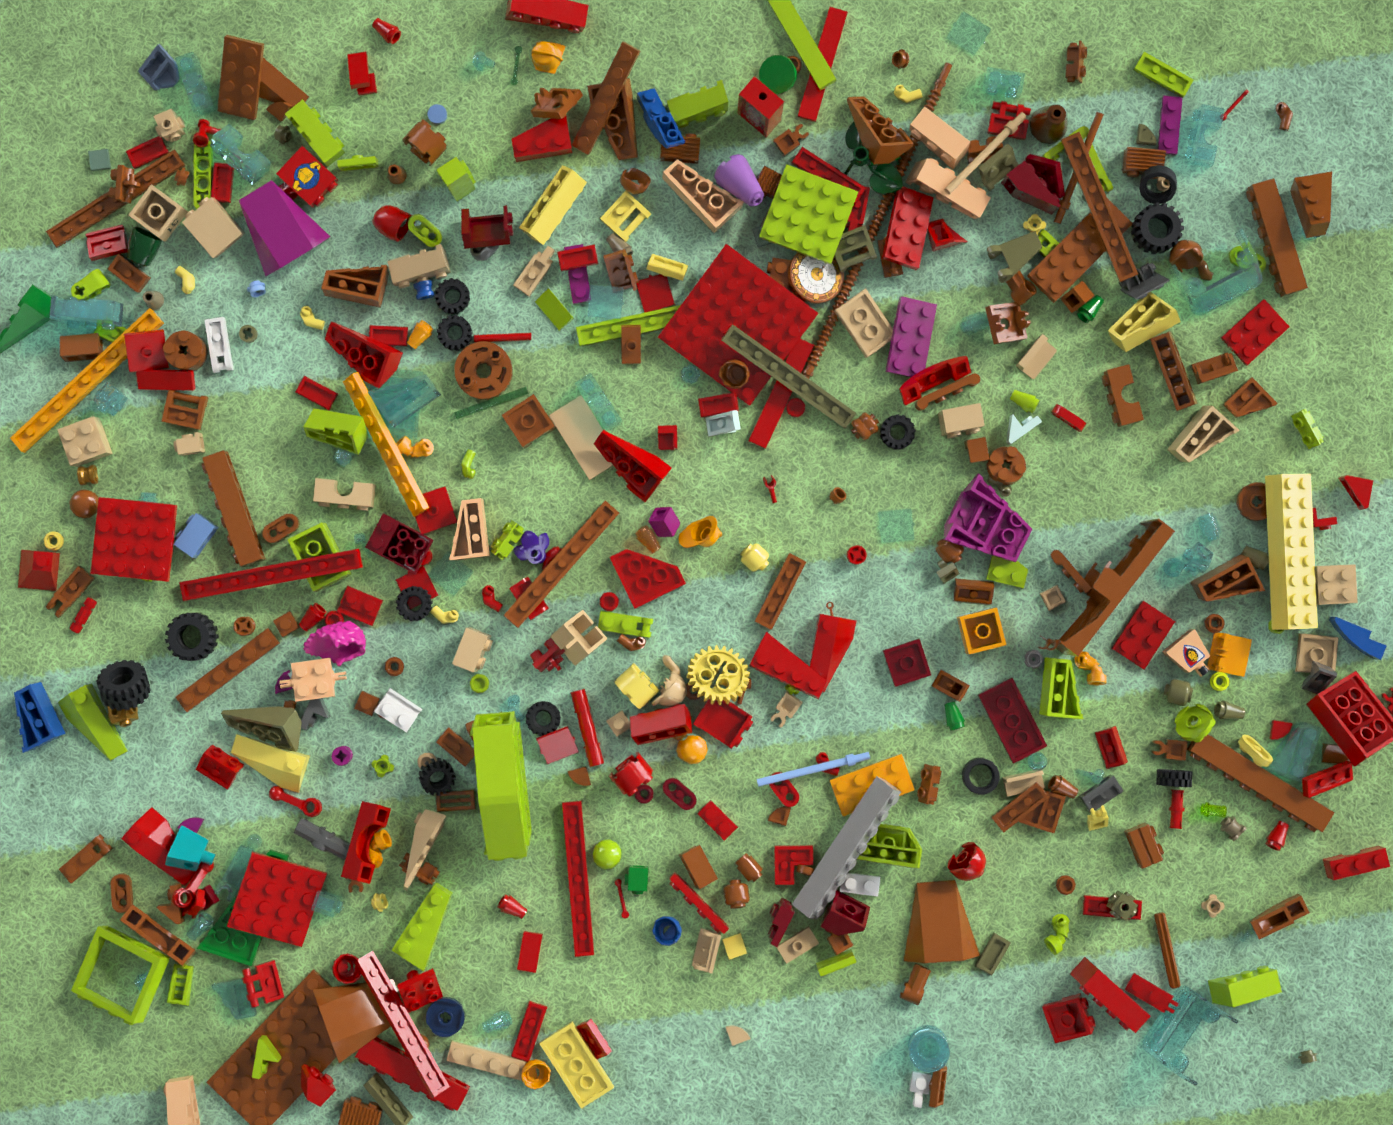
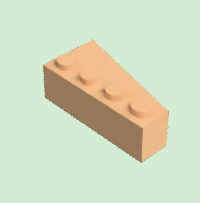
M932 158L916 162L905 181L909 185L912 183L919 185V190L924 193L936 194V199L945 204L953 203L951 205L952 208L973 219L981 217L991 197L986 195L987 192L985 190L973 187L967 179L950 195L947 194L944 189L957 176H955L953 170L942 168L939 166V162Z
M678 159L663 172L662 179L713 233L718 231L743 206V201L731 196L726 190L717 187L712 181L700 176L698 172Z

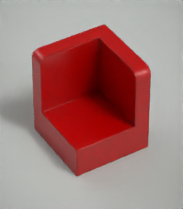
M677 425L658 426L659 450H678Z

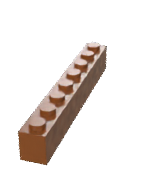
M1210 735L1205 736L1198 743L1191 741L1187 748L1191 752L1189 756L1197 761L1203 759L1207 762L1206 766L1214 771L1219 769L1224 772L1223 777L1232 782L1234 779L1240 782L1239 787L1248 792L1250 789L1256 792L1255 796L1264 802L1269 800L1273 803L1272 807L1280 812L1283 810L1287 811L1289 818L1296 822H1299V820L1306 823L1304 827L1314 833L1316 830L1323 832L1335 813L1314 799L1303 796L1301 791L1259 767Z

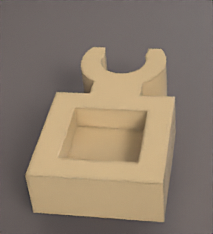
M787 691L776 706L779 712L773 714L771 721L773 722L776 717L781 718L782 722L779 727H782L786 722V716L792 718L803 702L790 695Z

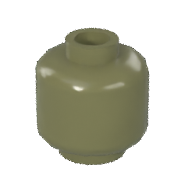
M1173 679L1170 685H1165L1164 695L1167 696L1168 703L1185 706L1187 702H1191L1193 688H1191L1189 682Z

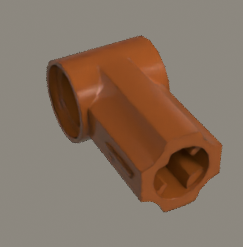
M1020 270L1006 281L1012 290V299L1019 305H1023L1037 292L1034 284L1026 280Z
M915 963L908 981L904 983L905 988L903 993H900V998L918 1006L922 1000L924 986L931 970Z

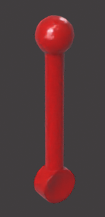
M1247 89L1225 113L1220 114V120L1224 121L1227 119V115L1249 93Z
M616 879L614 883L618 888L623 910L621 915L623 918H628L629 912L626 911L621 888L622 881Z

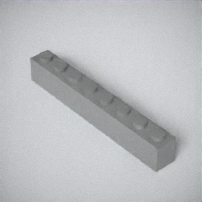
M876 776L792 903L794 907L811 919L817 920V918L823 915L825 906L835 897L837 888L845 882L847 873L854 868L857 858L866 850L868 841L876 835L878 826L888 817L890 808L898 802L900 790L885 779Z

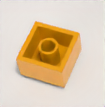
M990 608L957 617L966 654H973L1006 645L997 608Z

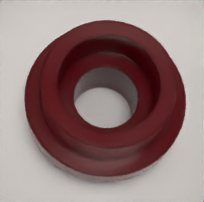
M641 784L637 787L638 790L634 793L636 800L643 804L649 803L654 796L653 789L647 784ZM642 790H646L648 792L647 797H642L640 795Z

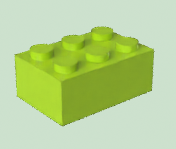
M323 522L287 539L297 560L340 552L327 524ZM348 570L306 579L312 591L317 592L352 574Z

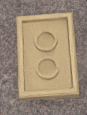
M866 288L834 310L865 358H868L891 341L893 328Z

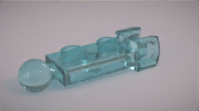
M251 834L247 838L248 846L241 845L222 880L216 887L215 894H219L223 889H227L229 891L228 901H232L237 895L251 852H254V849L259 848L262 844V839L259 835Z

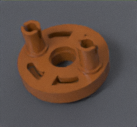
M481 341L470 344L461 351L455 362L454 372L458 385L466 394L476 399L488 400L498 397L508 388L512 380L513 367L509 356L500 346L491 342ZM482 364H487L491 367V374L487 378H480L477 375V369Z

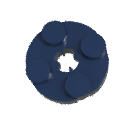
M442 997L433 1002L426 1013L427 1025H429L435 1035L440 1037L454 1035L462 1028L465 1022V1011L462 1004L451 997ZM447 1012L451 1016V1020L448 1019V1022H444V1019L440 1017L441 1013Z

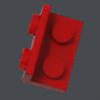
M211 745L203 753L195 770L228 790L232 786L238 772L244 767V764L237 758L225 753L221 748Z

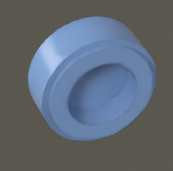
M435 104L429 108L428 118L433 124L440 125L446 121L447 111L442 105Z

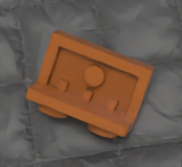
M625 249L604 255L603 259L613 293L632 288L633 291L637 290L636 284L639 281L636 272H632L631 266H634L631 254L627 255Z

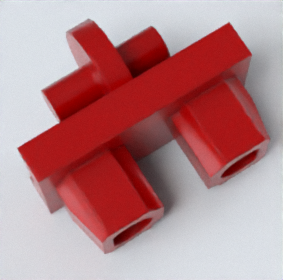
M549 638L544 643L548 649L546 653L542 654L537 649L530 654L534 662L532 665L540 672L545 669L550 672L554 667L558 671L562 669L559 663L564 660L561 655L564 654L565 650H561L553 639Z

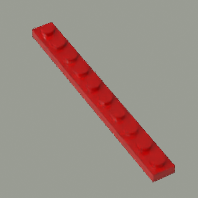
M353 549L179 582L182 599L186 601L363 568L360 550Z

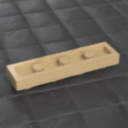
M455 1041L451 1042L446 1060L520 1081L522 1069L526 1064V1061Z

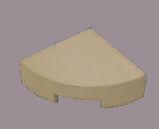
M734 1025L726 1026L732 1046L750 1040L749 1034L744 1029Z

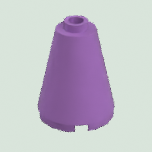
M740 154L730 156L731 160L727 163L723 161L716 169L714 178L717 185L749 206L759 205L763 200L764 193L747 159Z

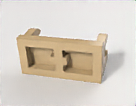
M700 928L692 962L694 969L713 973L721 939L720 932L717 933L716 931Z

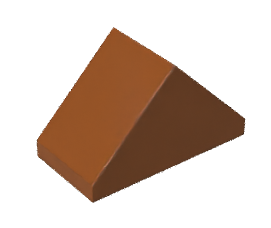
M940 670L931 686L954 700L961 702L970 685Z

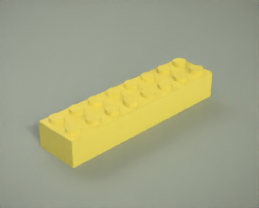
M1311 474L1265 476L1272 630L1318 628Z

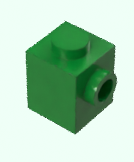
M629 865V874H625L624 885H628V891H632V894H643V891L647 892L649 866Z

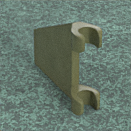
M1036 231L1003 244L987 247L990 259H994L1002 253L1009 269L998 271L999 281L1004 283L1012 278L1042 249V244Z

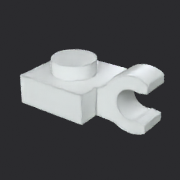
M912 1071L909 1091L914 1092L912 1103L914 1107L921 1108L923 1094L929 1095L931 1074Z

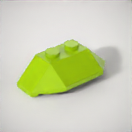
M880 824L876 835L870 838L866 850L859 855L857 860L919 869L922 848L910 828Z

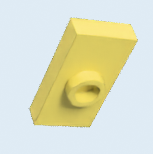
M655 254L651 255L647 265V270L683 281L688 268L686 264Z

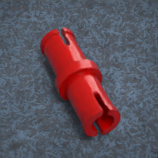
M1171 789L1169 828L1182 829V814L1185 812V808H1183L1184 790Z

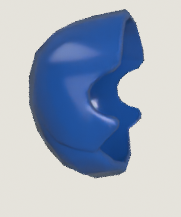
M663 916L655 920L652 932L656 941L661 945L671 946L680 939L682 928L679 921L674 917ZM666 926H670V927L667 929V931L664 933V928H665Z

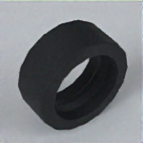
M1162 165L1151 166L1146 169L1140 179L1139 189L1141 196L1152 204L1168 202L1176 193V174L1172 169ZM1153 177H1164L1170 182V187L1164 192L1155 193L1147 188V181Z
M974 758L964 766L962 780L969 791L978 795H985L997 787L1000 773L992 761L985 758ZM985 765L990 769L992 779L987 786L976 787L971 783L969 774L974 766Z

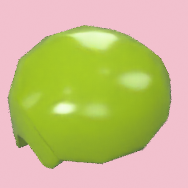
M608 839L602 840L595 845L593 860L599 868L610 870L620 863L622 854L617 842Z

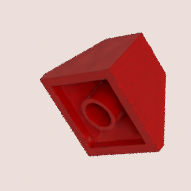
M21 550L18 588L56 591L60 553Z

